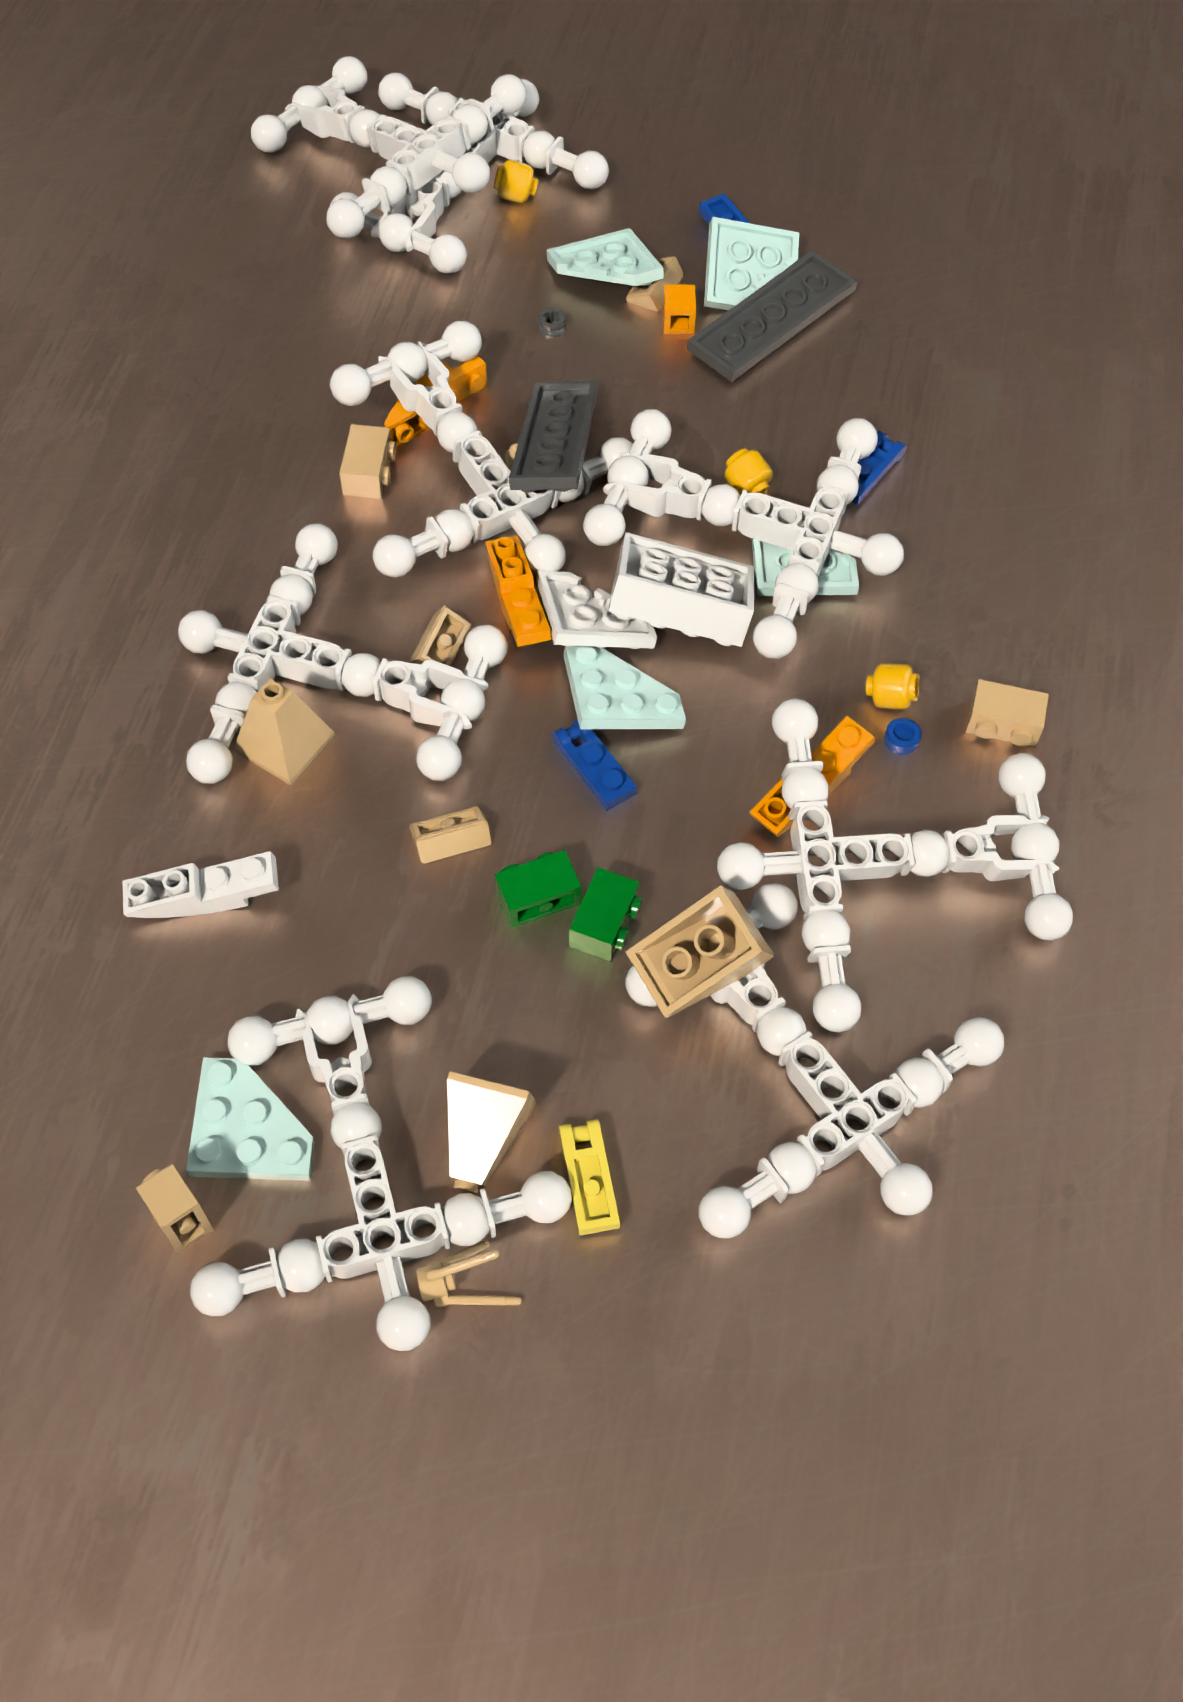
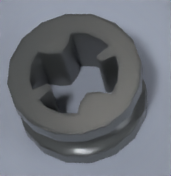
M548 308L538 315L539 331L545 337H560L566 331L565 314L560 309Z

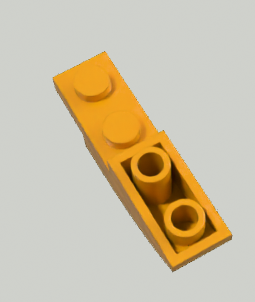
M479 356L454 369L446 362L443 363L449 370L448 384L456 396V403L487 386L486 363ZM427 374L414 383V385L422 384L424 387L433 386ZM399 400L391 409L384 422V427L390 428L391 441L396 442V447L430 429L416 412L405 410Z
M518 535L486 541L485 547L498 597L509 632L514 636L517 647L551 640V630L534 588L533 574Z
M848 716L811 753L812 761L823 762L821 774L825 776L829 785L828 796L851 774V767L875 743V737ZM782 778L750 811V815L777 837L789 830L793 823V820H790L788 815L791 809L786 805L782 797Z

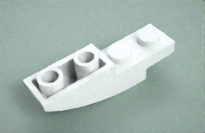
M271 851L202 869H199L194 863L124 880L122 881L123 910L126 917L170 918L222 912L249 906L248 898L279 890L276 857Z

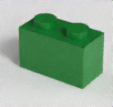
M565 850L556 853H544L533 861L521 865L512 864L494 874L496 893L511 929L581 904V884Z
M597 867L569 928V947L611 962L616 950L623 951L630 933V930L626 927L630 918L636 920L642 908L643 898L639 897L640 882Z

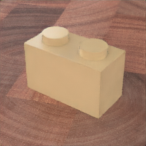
M351 424L339 472L343 495L382 499L384 486L390 485L391 467L389 463L390 461H395L397 449L396 442L391 441L389 427Z
M978 679L971 699L965 733L974 734L985 739L992 738L1011 742L1017 746L1036 748L1044 729L1049 694Z
M173 1164L165 1169L159 1168L152 1171L144 1178L143 1183L135 1188L178 1254L214 1230L198 1201Z

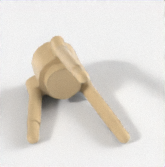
M483 1241L443 1259L428 1262L427 1266L416 1268L423 1301L434 1299L436 1308L450 1304L505 1306L520 1305L522 1303L520 1297L449 1295L448 1291L456 1289L454 1273L481 1265L499 1257L497 1250L474 1256L489 1248L490 1244L488 1241Z

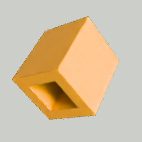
M664 284V334H694L696 319L695 285Z

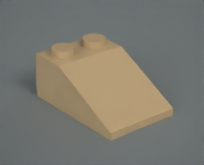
M721 885L625 951L665 1018H669L740 980L775 956L735 892Z

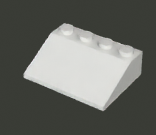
M625 532L608 612L615 613L616 616L622 619L630 620L634 618L646 621L656 628L668 627L680 630L683 634L690 637L702 636L714 639L717 643L724 646L736 645L742 647L754 612V566Z

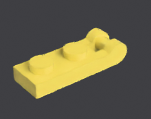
M599 1119L587 1120L586 1125L571 1127V1124L559 1125L560 1142L579 1236L619 1229L620 1220ZM589 1141L591 1148L576 1150L575 1143Z

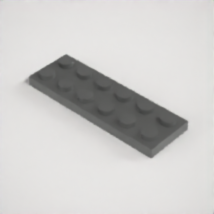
M812 250L687 341V350L733 382L856 290L857 280Z
M598 381L535 382L509 475L510 490H521L529 493L537 490L554 489L558 492H565L578 488L598 397Z

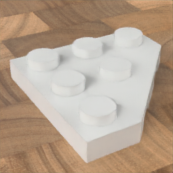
M538 570L535 582L554 645L654 649L657 640L654 627L646 621L634 618L630 620L622 619L616 616L615 613L608 612L611 596L609 593L600 588H597L595 591L590 590L580 584L582 578L571 572Z

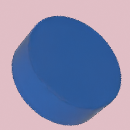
M906 718L895 719L886 728L884 742L888 749L894 753L901 755L910 754L919 746L922 735L921 729L912 720Z

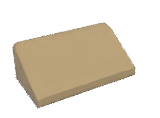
M676 256L657 259L663 267L664 279L653 281L652 284L647 286H633L626 296L627 302L659 312L663 307L664 284H679L684 276Z
M443 605L431 618L409 663L421 665L426 660H434L451 666L472 624Z
M479 806L409 825L419 859L423 864L491 845L492 842L487 820Z

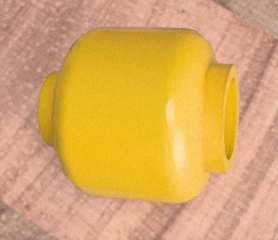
M507 160L503 165H498L493 188L497 189L498 196L501 199L523 204L527 201L528 196L534 197L538 179L533 177V168L530 165Z
M744 448L727 460L724 476L728 483L738 490L740 495L743 490H747L748 493L765 494L770 489L768 483L772 479L773 471L757 450L748 451Z
M881 663L876 667L873 675L867 676L866 694L873 697V702L878 708L907 709L912 701H917L919 674L914 673L912 667L907 664Z

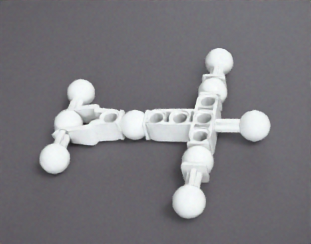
M345 56L337 60L332 68V78L320 86L304 85L298 88L292 97V103L285 107V111L277 117L265 114L256 118L251 126V138L255 146L262 152L274 153L281 150L286 143L287 131L298 123H302L303 128L320 138L331 136L344 141H350L351 143H357L362 148H370L372 152H378L381 157L388 160L386 166L375 170L370 179L364 178L362 180L364 193L354 201L341 198L333 202L327 210L326 222L330 231L338 238L350 239L360 233L364 227V216L372 209L376 208L385 213L389 212L390 207L400 203L406 194L410 195L413 191L420 189L443 170L452 174L456 185L464 192L476 193L484 189L490 179L489 165L478 153H465V150L470 149L471 144L482 140L486 132L491 133L494 131L492 117L501 111L502 113L512 114L519 111L526 102L527 90L523 81L516 75H502L491 86V95L486 101L482 103L470 98L467 100V104L458 107L452 116H446L445 119L436 122L425 131L394 117H387L383 114L379 115L374 110H367L364 106H358L355 101L347 98L346 94L353 95L363 89L367 83V71L364 64L356 57Z
M392 72L384 76L378 89V95L382 104L390 110L401 111L408 106L421 110L423 124H428L429 122L434 125L436 122L445 119L446 116H452L458 107L467 104V100L461 97L458 100L450 92H439L438 87L435 86L426 95L414 90L410 79L402 73ZM521 79L527 90L526 102L523 107L512 114L502 113L501 111L492 117L494 131L491 133L486 132L482 140L471 144V148L465 150V153H478L487 163L496 154L510 160L519 161L520 163L526 161L535 169H546V173L549 175L559 166L572 171L576 183L584 189L594 190L602 186L609 174L606 158L598 151L588 150L577 156L564 150L563 137L559 136L556 139L547 131H535L534 126H528L523 120L515 118L516 116L526 117L532 114L539 103V94L536 86L526 79ZM443 170L420 189L413 191L410 195L406 194L400 203L390 207L389 212H383L382 217L372 212L364 216V228L371 230V237L380 238L383 246L391 252L402 253L406 250L407 252L413 249L429 255L433 267L445 274H453L461 270L466 262L467 250L463 241L458 237L444 234L436 239L431 238L437 232L436 221L444 212V207H447L450 204V199L458 196L462 191L456 185L452 174ZM342 192L333 198L330 206L341 198L354 201L359 196L352 192ZM416 216H420L414 224L412 219H415Z
M455 321L446 327L442 339L427 345L418 341L417 345L412 342H400L391 348L387 357L379 356L378 364L366 369L355 364H344L334 370L330 379L333 397L341 404L347 406L361 404L367 400L371 387L391 380L390 387L403 408L409 412H416L425 424L433 430L435 436L438 437L440 445L446 451L453 453L452 460L455 463H459L460 473L477 495L467 505L466 503L460 504V510L448 509L439 513L435 519L432 516L428 517L425 532L409 539L392 534L378 540L372 555L376 569L383 575L393 578L406 575L411 571L416 557L435 550L442 559L446 557L447 551L463 550L469 545L470 541L474 544L477 540L488 539L510 528H514L526 545L524 553L534 574L537 575L538 570L559 571L566 561V551L563 543L553 535L542 534L532 519L547 512L549 507H557L558 501H574L581 493L583 495L588 494L592 480L608 474L610 465L617 458H620L621 452H629L633 443L623 437L608 439L600 448L597 457L583 462L577 489L565 492H558L554 489L537 490L529 493L521 490H510V470L490 442L482 436L480 430H477L475 421L467 414L462 413L463 407L460 403H456V396L448 384L449 370L440 361L450 357L453 360L463 362L469 361L478 355L482 347L481 334L479 329L468 321ZM426 373L433 386L424 387L422 384L414 385L412 383L417 382Z
M646 409L639 412L632 421L630 431L634 443L630 451L621 452L620 458H617L609 467L607 474L609 484L603 487V491L608 495L604 504L592 507L586 513L583 522L584 532L589 541L598 546L615 544L621 539L625 531L626 523L622 511L627 502L628 506L654 517H660L667 513L685 518L696 517V520L701 521L704 516L708 522L715 526L732 524V531L736 532L739 530L741 534L747 537L792 550L793 554L789 557L788 565L778 573L775 580L772 602L773 606L776 607L774 614L762 618L753 632V641L756 649L760 654L771 659H780L788 656L797 643V632L792 622L796 614H805L807 604L810 603L818 592V576L821 573L830 549L860 557L867 571L880 576L894 573L904 558L903 545L898 538L890 533H878L870 536L868 539L838 531L846 505L850 504L858 493V481L861 472V465L858 464V461L870 456L878 442L877 430L872 423L864 418H853L845 421L839 428L836 440L841 454L839 458L835 456L830 457L827 468H825L817 480V493L810 508L762 493H748L747 490H743L740 495L737 489L728 484L712 486V480H705L696 473L678 467V462L675 459L650 454L652 450L664 447L670 439L672 428L669 419L664 413L657 409ZM649 478L662 483V487L658 489L647 487Z
M309 524L303 527L297 534L295 549L299 558L294 568L281 567V577L277 578L271 585L267 602L261 607L248 634L223 628L217 617L205 610L192 611L186 614L179 623V640L186 649L193 653L205 654L216 647L239 652L233 663L234 672L229 673L227 677L229 684L220 689L216 695L215 705H212L210 709L215 726L208 739L194 743L188 750L187 770L194 779L205 784H215L227 777L231 772L233 761L228 747L235 733L240 732L251 699L270 678L274 680L277 675L326 689L338 688L339 691H344L346 688L348 692L359 697H368L374 694L376 701L383 699L393 707L410 712L411 718L415 722L441 726L437 736L424 740L419 746L416 762L425 777L436 781L447 780L453 777L460 769L462 754L457 746L458 739L463 729L472 728L471 722L476 720L484 710L486 699L483 691L489 688L484 677L488 668L500 664L506 657L507 640L502 631L492 625H480L472 628L466 635L464 642V651L469 661L464 673H462L459 669L434 660H426L420 665L396 660L388 662V659L385 658L380 662L377 657L369 653H358L352 656L351 649L346 648L342 650L340 646L334 643L296 634L295 626H299L301 623L300 615L305 614L311 607L313 596L317 592L313 574L317 566L325 565L335 557L338 547L337 538L331 528L323 524ZM432 687L444 689L440 703L423 696Z
M796 698L784 701L775 709L772 715V728L776 737L787 744L790 760L781 776L783 780L782 797L786 805L791 809L788 814L789 819L793 820L790 829L793 851L761 853L752 844L738 842L729 845L721 852L717 861V871L721 880L726 885L738 890H745L755 886L763 876L796 874L800 904L805 912L803 915L802 939L806 948L810 951L807 957L808 962H819L822 989L817 992L813 1000V1014L817 1023L824 1029L838 1033L850 1030L857 1024L861 1016L862 1003L858 994L845 985L842 960L846 959L850 954L851 946L848 945L850 941V927L846 918L841 915L843 904L838 903L841 898L840 881L889 878L898 872H901V876H906L910 871L915 875L923 877L933 876L941 871L942 873H947L949 870L959 873H983L984 877L989 881L1025 878L1029 874L1033 899L1029 901L1025 909L1024 922L1028 931L1038 939L1047 941L1062 938L1069 932L1073 923V911L1069 902L1056 894L1052 875L1060 869L1053 863L1059 851V839L1055 831L1046 825L1050 817L1041 815L1037 794L1045 784L1046 771L1040 760L1031 754L1019 753L1008 757L1003 761L999 769L998 782L1006 794L1015 798L1018 815H994L987 819L982 826L961 829L955 834H952L950 830L940 835L936 831L924 829L912 835L906 833L903 836L891 833L833 837L831 817L826 810L828 807L829 785L825 776L821 774L823 762L812 761L809 739L815 735L818 729V715L814 707L807 701ZM810 820L814 822L818 830L812 831L807 829L802 821ZM1014 834L1011 851L1015 860L1000 859L999 854L995 852L996 845L992 842L991 836ZM956 845L965 847L969 856L960 854L956 849ZM882 851L892 852L896 856L897 861L887 860L883 856ZM845 853L855 854L859 858L860 864L849 862L845 857ZM814 855L819 857L824 866L812 865L807 856ZM813 891L825 893L829 902L821 903L817 901L813 896Z
M771 882L758 888L750 900V908L746 911L757 929L763 927L764 929L779 930L787 927L795 919L798 906L796 897L791 889L784 884ZM765 963L740 980L710 995L717 1003H728L745 1022L752 1025V1030L754 1033L757 1032L762 1048L771 1055L779 1056V1065L781 1067L786 1066V1073L789 1079L821 1121L814 1124L809 1130L808 1136L805 1137L804 1134H801L796 1142H786L777 1145L768 1154L767 1159L764 1157L759 1160L757 1167L758 1175L738 1189L720 1186L708 1191L701 1199L698 1207L699 1219L703 1228L712 1236L723 1239L740 1235L748 1227L751 1219V1209L774 1195L779 1203H782L786 1200L787 1194L805 1191L814 1182L815 1177L821 1174L822 1170L834 1167L857 1150L863 1153L881 1176V1196L886 1207L895 1214L905 1216L915 1215L924 1211L930 1204L933 1195L932 1183L928 1174L917 1165L901 1164L879 1135L893 1127L900 1120L903 1113L908 1116L914 1107L923 1108L935 1103L941 1094L948 1090L953 1080L952 1074L965 1065L983 1067L994 1063L1002 1055L1004 1049V1035L999 1025L989 1018L977 1016L967 1019L956 1029L954 1045L937 1056L930 1049H926L923 1051L921 1058L914 1057L905 1060L889 1076V1079L882 1080L863 1093H860L824 1046L817 1040L812 1039L813 1034L810 1031L807 1032L802 1016L793 1009L785 1008L786 1001L783 997L778 998L777 989L764 970ZM632 966L625 978V987L630 998L641 1006H658L635 967ZM760 998L767 1005L757 1006L750 1002V1000ZM808 1058L814 1062L815 1066H802L797 1059ZM824 1088H831L835 1090L840 1097H826L821 1090ZM886 1098L891 1100L896 1108L887 1109L879 1103L878 1099ZM855 1119L861 1122L865 1129L854 1130L847 1125L846 1121ZM814 1142H828L833 1150L822 1152L815 1147Z
M401 976L391 981L384 994L359 1001L353 994L348 1001H345L337 996H323L314 1001L307 1012L298 1008L295 1018L271 1024L260 1016H246L236 1021L228 1034L230 1054L237 1061L249 1066L260 1065L268 1061L276 1051L277 1046L303 1040L313 1078L318 1082H325L330 1095L334 1113L331 1122V1136L334 1143L342 1149L345 1158V1166L359 1224L337 1229L329 1233L324 1239H322L321 1235L316 1236L317 1243L309 1239H294L283 1245L278 1253L274 1247L268 1248L271 1261L240 1270L224 1262H210L198 1270L190 1286V1297L193 1305L201 1313L209 1316H225L236 1309L243 1295L274 1286L277 1287L281 1297L287 1296L286 1289L293 1292H309L318 1287L325 1277L329 1283L333 1282V1277L341 1279L351 1278L377 1270L385 1301L376 1319L377 1334L388 1348L397 1351H410L425 1340L431 1326L430 1315L426 1306L418 1299L410 1297L402 1263L432 1255L442 1246H445V1249H450V1242L458 1246H473L483 1240L488 1232H490L491 1238L496 1237L495 1224L528 1216L538 1223H554L567 1213L572 1202L571 1189L563 1177L552 1171H539L525 1181L520 1192L488 1200L484 1188L480 1189V1197L471 1193L457 1194L448 1199L442 1208L440 1203H435V1208L424 1206L396 1213L378 1141L382 1132V1121L378 1113L370 1107L365 1086L364 1072L370 1069L372 1060L363 1024L388 1017L401 1025H414L422 1021L432 1004L431 992L423 981L413 976ZM352 1031H354L357 1049L349 1054V1059L339 1057L331 1064L328 1059H319L315 1041L324 1045H337L347 1040ZM347 1086L357 1088L350 1096L343 1097L338 1095L339 1091ZM370 1159L375 1161L374 1166L368 1171H358L355 1169L356 1165L362 1160ZM373 1197H380L385 1200L384 1204L376 1210H368L364 1207L365 1203ZM423 1224H429L436 1228L435 1232L427 1238H419L414 1235L415 1230ZM388 1235L395 1239L393 1244L387 1249L379 1250L373 1247L374 1242L381 1236ZM341 1247L353 1249L352 1255L345 1261L338 1262L332 1259L334 1252Z

